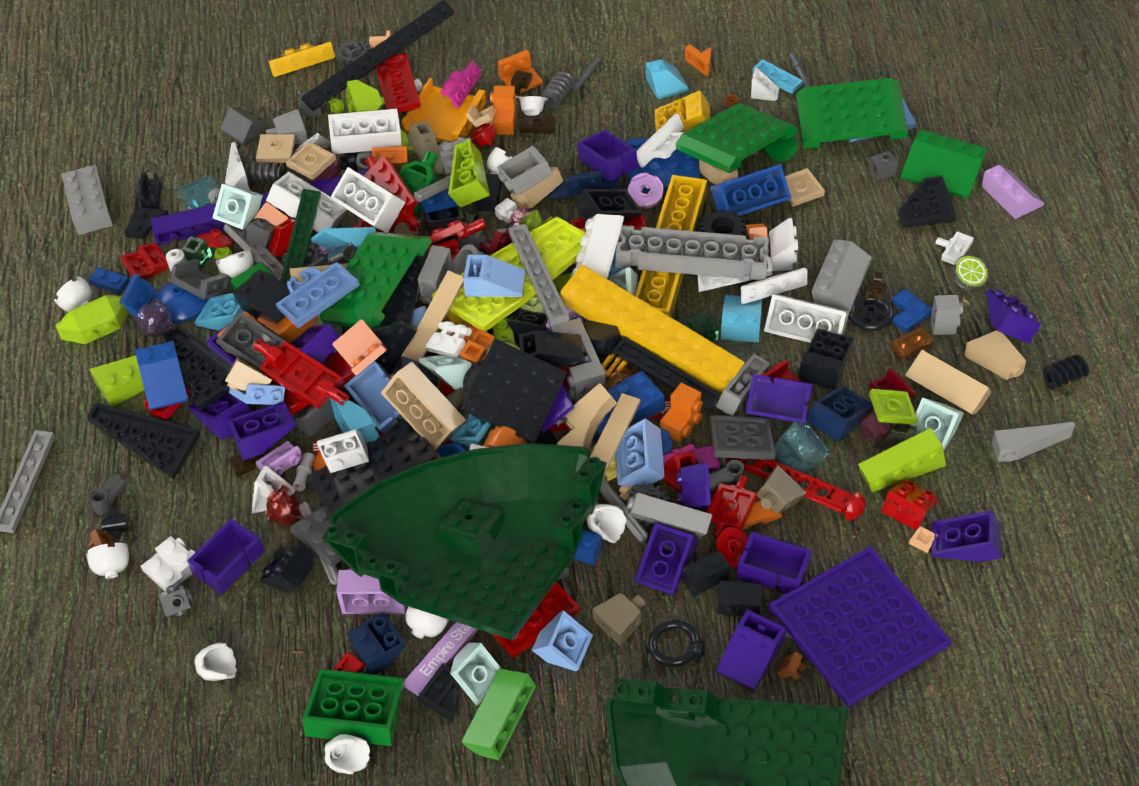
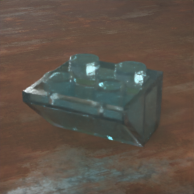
M207 175L177 188L175 192L185 208L191 210L210 205L208 193L210 190L218 188L212 176Z
M796 421L774 444L775 457L780 464L803 473L817 467L830 453L808 424Z

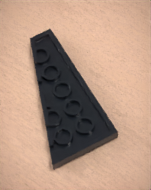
M178 324L163 334L166 343L174 342L182 377L199 412L229 392L230 387L227 386L228 382L225 379L232 365Z
M97 402L87 415V419L91 424L173 480L201 435L198 429Z

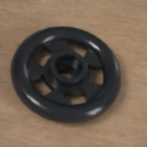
M866 295L855 299L848 315L855 326L863 330L875 331L888 326L892 321L893 309L885 299L865 298ZM881 305L884 310L880 311L877 306ZM856 309H861V314L855 313ZM879 316L884 317L882 321L877 320ZM863 318H865L866 320H869L870 323H867V322L862 321Z

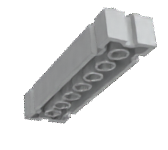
M622 225L617 242L615 268L638 266V270L740 279L743 278V275L750 276L752 280H764L767 270L769 238L754 237L753 240L746 239V236L648 227L634 230V226Z

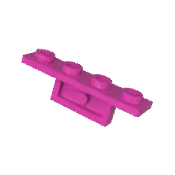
M474 60L469 63L465 70L452 72L450 78L444 83V87L440 91L443 97L449 96L456 109L460 108L481 76L480 68Z

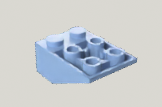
M468 255L463 278L465 296L522 297L526 270L488 255Z

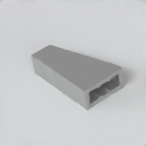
M636 493L633 497L630 496L626 506L629 509L627 515L653 524L658 523L694 535L696 538L707 534L712 514L640 493Z

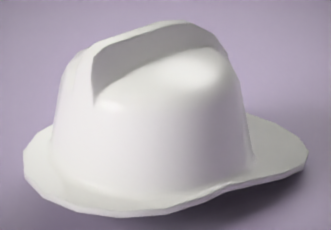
M516 96L520 100L521 110L527 116L539 115L544 108L545 101L548 100V98L539 96Z

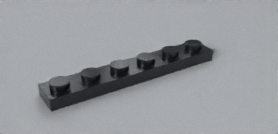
M624 336L613 349L615 356L638 370H642L645 374L675 391L680 383L700 391L701 401L703 402L701 408L708 412L713 410L721 397V394Z

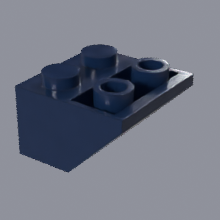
M385 612L347 632L351 648L371 675H376L388 668L406 645Z

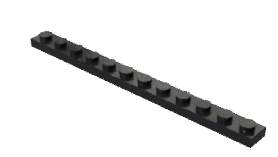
M444 0L303 95L301 100L312 111L316 110L347 88V81L361 79L451 17L455 11Z

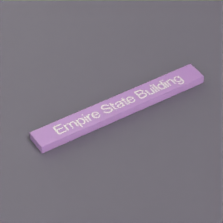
M456 622L405 679L404 687L418 696L441 664L444 663L448 666L479 629Z

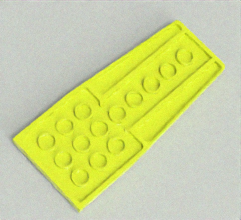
M558 217L551 219L530 232L552 281L576 262L577 254L581 251L582 247L580 242L585 235L584 231ZM513 243L491 255V257L525 270ZM527 273L525 274L522 297H466L463 284L449 311L474 327L486 332L536 295V292ZM435 291L433 294H431L432 299H433V297H434V295L436 294L437 291Z

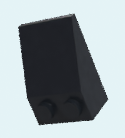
M583 189L575 204V207L586 222L596 214L621 215L624 217L623 222L641 216L643 213L626 189Z
M459 206L429 213L424 212L429 236L436 229L449 228L448 224L456 220L465 222ZM455 235V236L450 237V238H448V239H446V240H444V241H442V242H445V241H448V240H452V239H456V241H457L458 236Z
M258 270L233 293L241 309L274 324H278L286 317L278 310L276 303L288 296L290 292L286 285L269 273Z

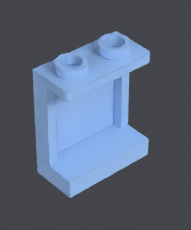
M270 383L248 384L247 390L238 389L236 391L230 388L229 393L246 404L274 405L283 402L285 387L282 385H270Z

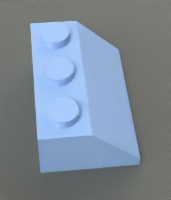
M643 419L629 427L616 452L618 485L641 486L644 483L646 486H649L650 483L653 484L664 478L661 429L647 419Z

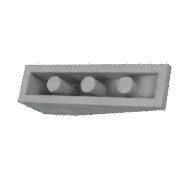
M753 354L724 389L716 407L724 413L734 416L749 395L753 374H763L770 363Z
M1074 422L994 431L992 446L997 462L1018 460L1070 438L1075 426Z

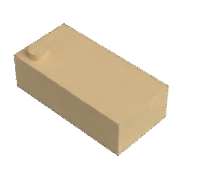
M413 362L400 369L381 392L421 437H425L435 450L446 443L466 421Z

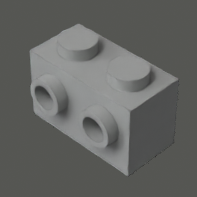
M939 295L934 297L930 319L933 335L956 334L957 326H960V314L963 313V304L959 303L958 295Z

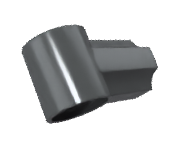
M731 460L726 464V467L709 472L710 492L716 490L720 483L736 485L740 475L744 476L743 463L739 460Z
M111 476L101 488L95 489L90 493L89 498L96 514L104 515L111 510V503L126 487L125 481L120 476Z

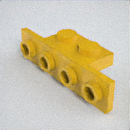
M331 42L317 46L306 43L300 45V48L296 50L294 48L287 49L285 53L281 54L282 57L268 62L272 75L276 77L333 59L335 54Z

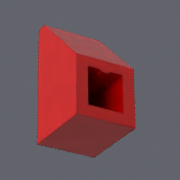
M289 218L274 228L269 252L273 256L281 257L284 253H287L295 219Z

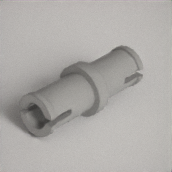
M304 453L301 464L296 469L297 475L293 483L295 490H305L307 477L312 474L311 468L315 461V455L312 453Z

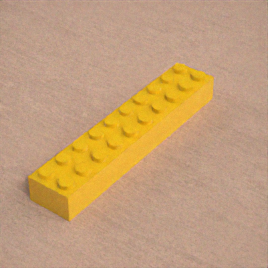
M672 175L656 228L696 231L707 196V180ZM643 270L635 296L672 318L684 274Z
M583 264L561 290L560 297L566 307L590 321L617 326L622 338L623 336L721 395L744 366L745 362Z

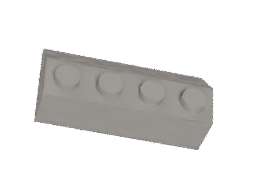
M834 239L812 289L813 303L850 312L872 260L871 256L852 241Z

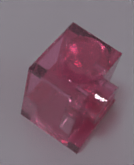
M874 412L862 421L860 434L876 445L878 438L888 433L891 423L879 422Z

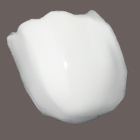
M599 504L595 506L593 514L588 515L586 521L589 531L596 532L602 536V539L615 543L624 532L626 517L623 510L617 506Z
M215 643L202 649L194 660L196 672L204 680L218 681L235 677L237 672L233 650L227 647L226 643Z
M340 734L334 737L325 745L324 749L325 763L338 773L353 774L366 768L370 758V747L366 740L347 734Z

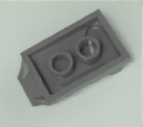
M239 312L216 342L225 352L234 354L260 370L259 367L265 362V355L253 349L254 343H259L257 340L260 338L271 346H280L285 340Z

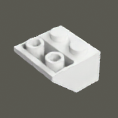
M788 218L769 231L768 247L772 271L793 270V263L797 262V253L794 250H798V240L794 238L796 237V226H793L792 218Z
M352 430L317 441V445L330 473L369 462L367 444L362 433L358 430Z

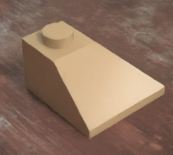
M237 357L225 381L228 382L227 386L237 391L238 389L247 390L248 384H269L272 379Z

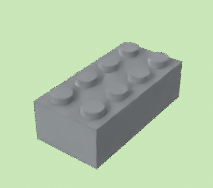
M96 165L62 173L72 221L77 234L81 235L113 226Z

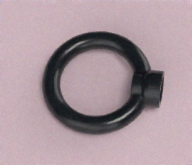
M672 620L660 624L652 631L649 637L648 648L651 656L658 663L668 667H678L687 664L694 657L702 659L705 651V641H700L698 633L690 624ZM670 629L685 631L691 639L688 652L678 658L663 656L657 648V640L662 633Z

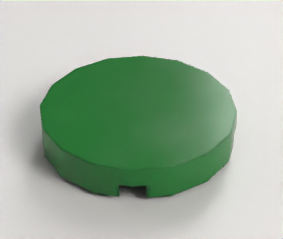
M794 137L788 140L779 138L764 147L763 150L764 154L768 155L775 162H788L794 156H797L799 145Z

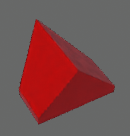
M695 451L675 454L664 465V478L661 480L679 493H682L681 485H677V473H680L682 467L697 465Z

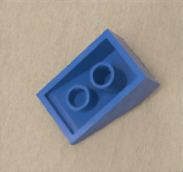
M173 341L135 350L150 410L188 401Z

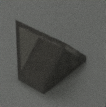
M351 242L322 256L327 258L331 264L336 262L345 264L349 263L356 249Z
M897 423L889 434L871 448L887 450L915 436L917 426Z

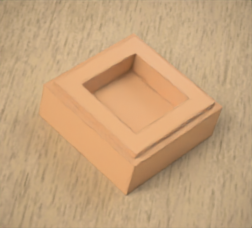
M919 526L910 539L909 544L928 553L932 547L935 534Z

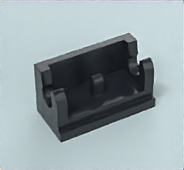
M146 172L141 173L138 198L142 208L160 209L163 184L156 173L153 175L154 179H149Z

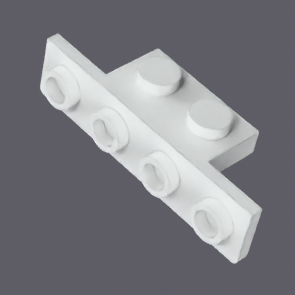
M674 114L637 150V160L641 168H644L653 158L666 159L670 157L671 153L676 149V143L684 133L681 132L684 126L679 114Z
M804 267L742 286L741 303L746 304L772 296L773 294H779L807 285V269Z

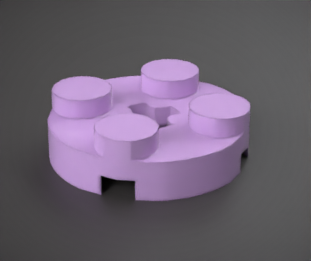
M641 173L632 178L628 186V192L636 204L640 206V209L651 208L662 200L663 184L658 177L649 175V173ZM643 187L650 189L648 194L642 193Z

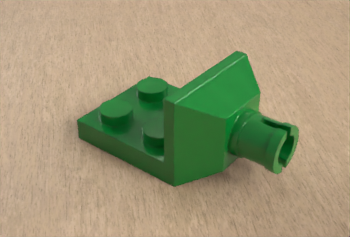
M426 150L421 162L413 161L404 164L398 173L414 196L415 192L439 181L438 174L433 169L439 156L433 152L430 153L428 150ZM419 202L414 207V213L419 214L421 209Z

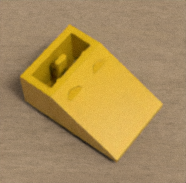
M697 91L655 109L656 132L674 114H679L684 129L681 132H686L710 119V105L702 92Z

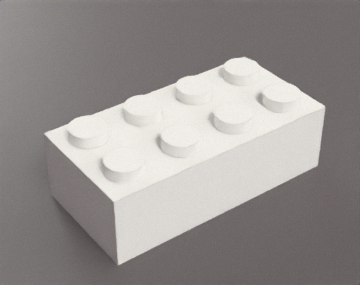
M349 167L330 197L385 233H388L405 204V201Z

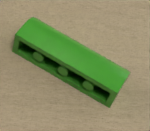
M499 668L461 741L468 749L483 757L500 760L536 688L529 674Z

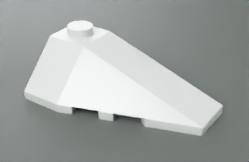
M232 142L225 183L226 185L250 191L236 144Z

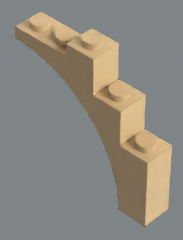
M600 383L574 405L575 408L565 415L568 419L565 423L572 431L557 443L558 445L581 446L590 450L591 441L598 426L606 414L617 404Z

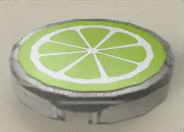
M963 255L952 266L955 282L966 290L980 289L989 278L987 265L974 255Z

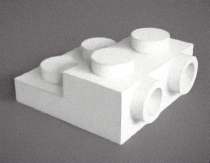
M170 536L155 548L156 554L141 565V569L166 591L167 587L174 584L179 586L192 575L187 560L195 552L192 549L187 551L184 542L180 538L175 540Z

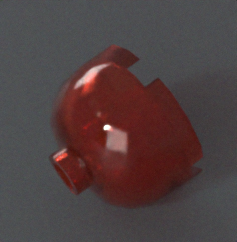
M281 485L269 494L266 501L267 511H265L267 518L271 522L274 521L283 527L294 525L303 519V517L299 516L301 515L299 511L300 504L293 494L289 496L286 492L289 489L285 485Z

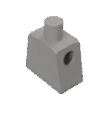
M298 109L275 117L273 119L275 128L265 130L266 134H294L295 144H302L307 140L306 130Z

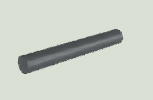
M600 56L595 57L573 85L572 89L574 91L580 89L602 61Z

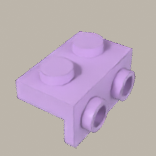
M287 441L256 461V465L260 470L267 466L280 476L302 460L301 450L298 446L294 447Z

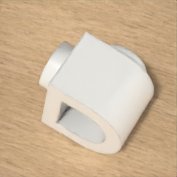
M506 198L495 207V215L498 219L504 220L509 224L519 216L517 204Z

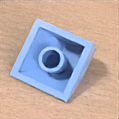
M561 611L540 631L532 651L548 663L578 671L593 634L565 611Z

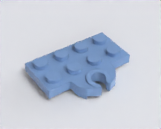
M338 262L322 272L317 268L309 266L308 269L299 271L305 281L298 282L295 276H292L290 281H287L290 294L276 303V306L297 328H300L360 286V284Z

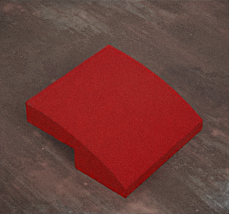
M155 242L138 246V252L121 255V262L131 277L139 274L141 279L146 280L169 268L166 257Z

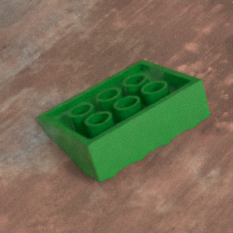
M920 129L914 139L900 178L921 184L924 178L943 176L948 193L969 198L985 164L988 148Z
M319 669L302 718L305 736L333 739L340 734H347L366 740L367 744L392 746L398 724L405 678Z

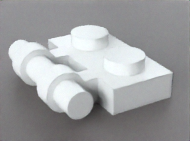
M450 321L439 322L438 328L442 329L441 333L434 332L425 348L429 352L457 359L466 345L463 339L464 336H470L472 331L462 324L454 325Z

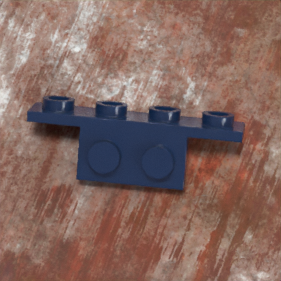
M601 170L568 176L566 177V182L561 183L549 194L551 200L580 195L583 189H610L619 187L620 183L618 178L608 181L602 176Z

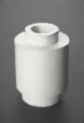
M180 249L170 250L166 254L170 271H172L174 265L186 262L184 253Z

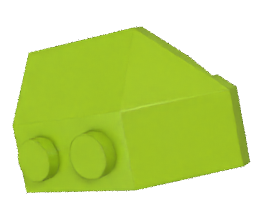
M105 295L70 310L62 318L61 322L55 325L61 340L87 344L119 330L129 313L125 305L119 302L122 295Z

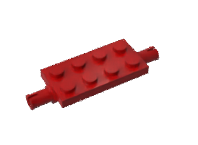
M369 155L367 157L368 160H364V163L369 168L364 177L405 201L391 227L394 228L398 223L404 222L411 232H416L417 228H420V224L414 217V207L418 204V201L386 156L383 155L376 161L373 155Z
M483 218L470 224L456 220L448 224L449 228L436 229L431 232V236L424 235V237H429L432 241L430 246L455 235L460 240L487 228Z
M260 338L257 340L259 343H254L253 349L265 355V362L259 367L260 371L318 410L329 398L341 406L345 404L343 401H348L349 395L338 389L344 383L343 377L293 345L284 341L280 346H271Z

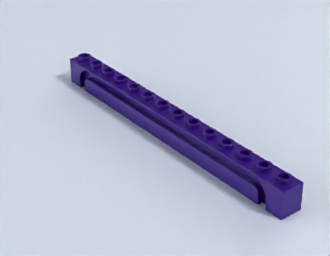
M369 169L358 173L364 176ZM342 176L315 181L309 184L331 197ZM270 192L260 194L263 197L259 211L267 202L266 200ZM216 204L151 218L157 246L172 243L171 239L178 238L180 241L198 237L199 234L210 232L211 229L224 231L225 222L213 218ZM276 208V209H278L279 211H281L283 214H285L286 216H288L286 212L282 211V210L279 209V208Z

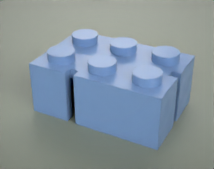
M373 361L344 386L358 404L366 409L369 416L375 418L377 428L386 433L399 422L397 418L403 419V417L381 394L390 382L391 377L378 362Z

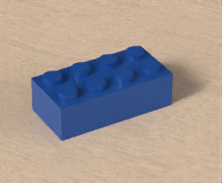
M781 164L710 187L717 211H731L739 216L792 199Z
M642 370L607 390L616 402H618L622 393L640 399V405L629 427L643 419H649L664 410V395ZM615 406L606 414L593 437L596 442H598Z

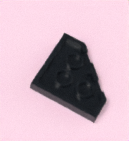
M943 176L924 178L919 188L915 189L905 205H902L898 211L902 228L956 221L957 216Z
M401 320L393 321L392 324L383 327L379 325L370 328L387 348L374 361L378 362L388 375L417 332L415 326Z

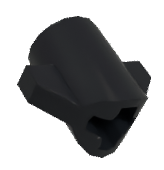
M117 509L111 510L101 522L102 528L115 538H121V531L129 530L127 515H118Z

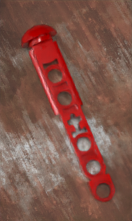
M725 458L727 463L731 460L741 461L744 465V471L765 480L772 472H764L763 468L770 466L775 470L779 466L798 485L801 482L809 483L807 488H802L807 492L803 497L839 513H844L845 520L847 521L858 519L864 512L866 500L860 491L855 492L853 495L848 491L770 459H754L756 461L755 464L747 465L745 461L748 459ZM822 489L828 492L824 496L817 494V491Z

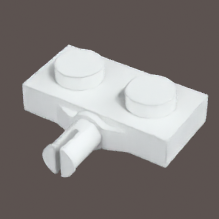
M956 232L949 241L938 237L936 245L945 247L941 260L957 265L958 260L965 257L973 244L974 238L960 232Z

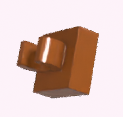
M97 529L90 533L92 541L89 542V547L93 548L102 544H108V547H115L110 534Z
M798 652L785 656L777 675L783 679L789 676L793 680L801 679L802 676L798 674L797 669L799 671L806 669L805 664L801 663L803 656Z

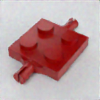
M740 475L736 485L719 484L711 500V505L706 513L712 514L710 523L717 525L712 534L715 538L718 537L724 528L734 527L742 531L758 498L756 492L748 491L744 488L748 477Z

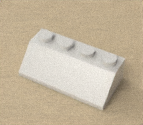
M397 109L328 115L333 154L372 151V148L401 147V131Z
M288 172L273 183L266 201L275 208L286 212L288 216L296 218L302 190H320ZM320 191L321 197L313 227L318 233L325 228H337L348 209L332 200L329 195Z
M596 214L587 220L585 224L586 233L580 242V245H582L581 251L577 254V265L571 277L583 264L604 278H608L624 219L623 216Z
M773 294L764 332L809 343L817 328L843 335L849 311Z

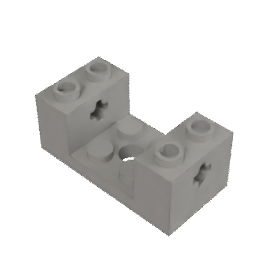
M577 318L552 325L551 332L581 335L584 361L579 362L580 365L570 367V376L567 377L570 387L568 391L571 399H574L575 403H577L599 383L606 389L605 372L581 319Z

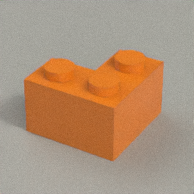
M494 86L493 93H490V103H493L492 106L496 109L493 116L494 119L492 120L493 126L499 135H514L517 115L515 86Z
M680 383L671 394V408L660 420V429L668 431L671 439L681 443L684 437L687 438L690 435L692 427L700 422L703 404L701 392Z

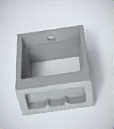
M534 146L497 166L500 172L497 174L500 181L505 184L508 191L512 190L516 196L553 175L546 159ZM533 165H536V166L530 168L529 170L525 171L524 173L518 175L517 177H515V178H513V179L511 180L512 177H514V176H516L517 174L523 172L524 170L528 169L529 167H531V166H533Z
M432 245L418 277L422 303L430 304L432 301L431 294L438 290L447 271L453 272L449 248Z

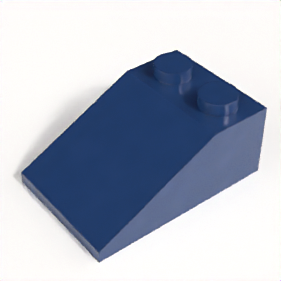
M842 385L816 400L806 421L811 423L814 428L826 433L831 439L839 442L847 437L874 407L872 403Z

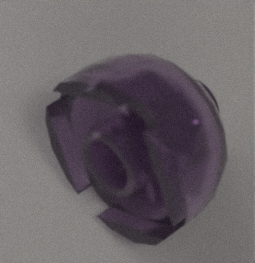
M152 299V303L149 305L147 303L144 304L138 312L135 321L138 323L136 329L148 337H159L171 329L173 316L170 308L158 299Z

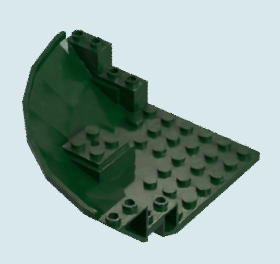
M533 443L473 449L426 461L375 483L335 510L330 516V521L333 525L327 528V532L322 539L357 575L362 577L364 574L379 579L381 591L398 603L514 640L575 556L583 537L582 524L588 515H592L594 512L607 462L601 461L598 457L590 458L589 449L581 446Z
M622 678L617 680L615 699L608 698L606 713L612 764L620 786H840L848 709L846 707L715 697L710 692L704 690L666 688L657 681ZM677 696V700L672 703V697Z

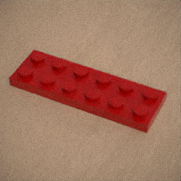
M406 53L394 55L376 68L387 110L397 109L398 114H400L401 112L414 111L421 107Z

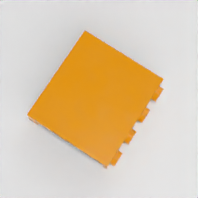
M429 78L427 83L423 85L420 94H418L421 107L414 111H408L406 116L402 118L401 125L404 132L408 135L413 123L427 121L435 134L436 141L439 143L443 141H457L460 137L466 138L474 125L469 121L466 114L472 105L479 112L483 110L487 103L485 90L479 89L475 96L468 94L460 108L456 109L449 96L443 97L440 92L442 88L433 86V80Z

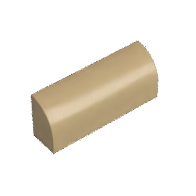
M921 350L905 375L972 415L981 409L991 394L989 387L924 350Z

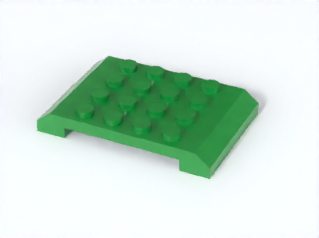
M884 78L804 87L796 92L803 149L820 147V142L890 135V140L908 138L900 85L897 80Z
M737 103L684 132L676 143V150L731 173L741 167L743 159L779 138L788 140L797 135L798 128L744 104Z
M383 232L367 234L345 268L358 280L360 286L320 313V320L324 324L328 323L330 325L350 328L360 320H363L369 328L379 326L385 317L381 312L414 258L416 256H423L432 241L429 237Z

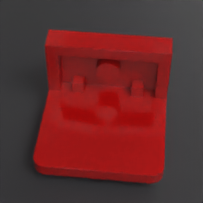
M903 480L889 490L881 512L917 530L922 525L927 511L938 502L939 498L932 491L923 490L917 487L914 482Z

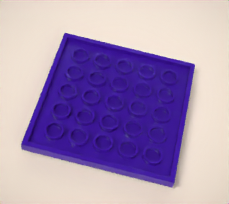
M871 546L771 602L768 607L847 708L948 648L952 643Z

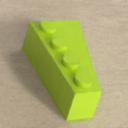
M470 139L456 144L454 148L448 194L459 207L490 196L481 152Z
M136 355L89 369L96 386L112 407L145 390Z
M929 428L859 463L858 466L860 474L871 492L900 483L903 480L945 467L946 461L942 444L932 429Z

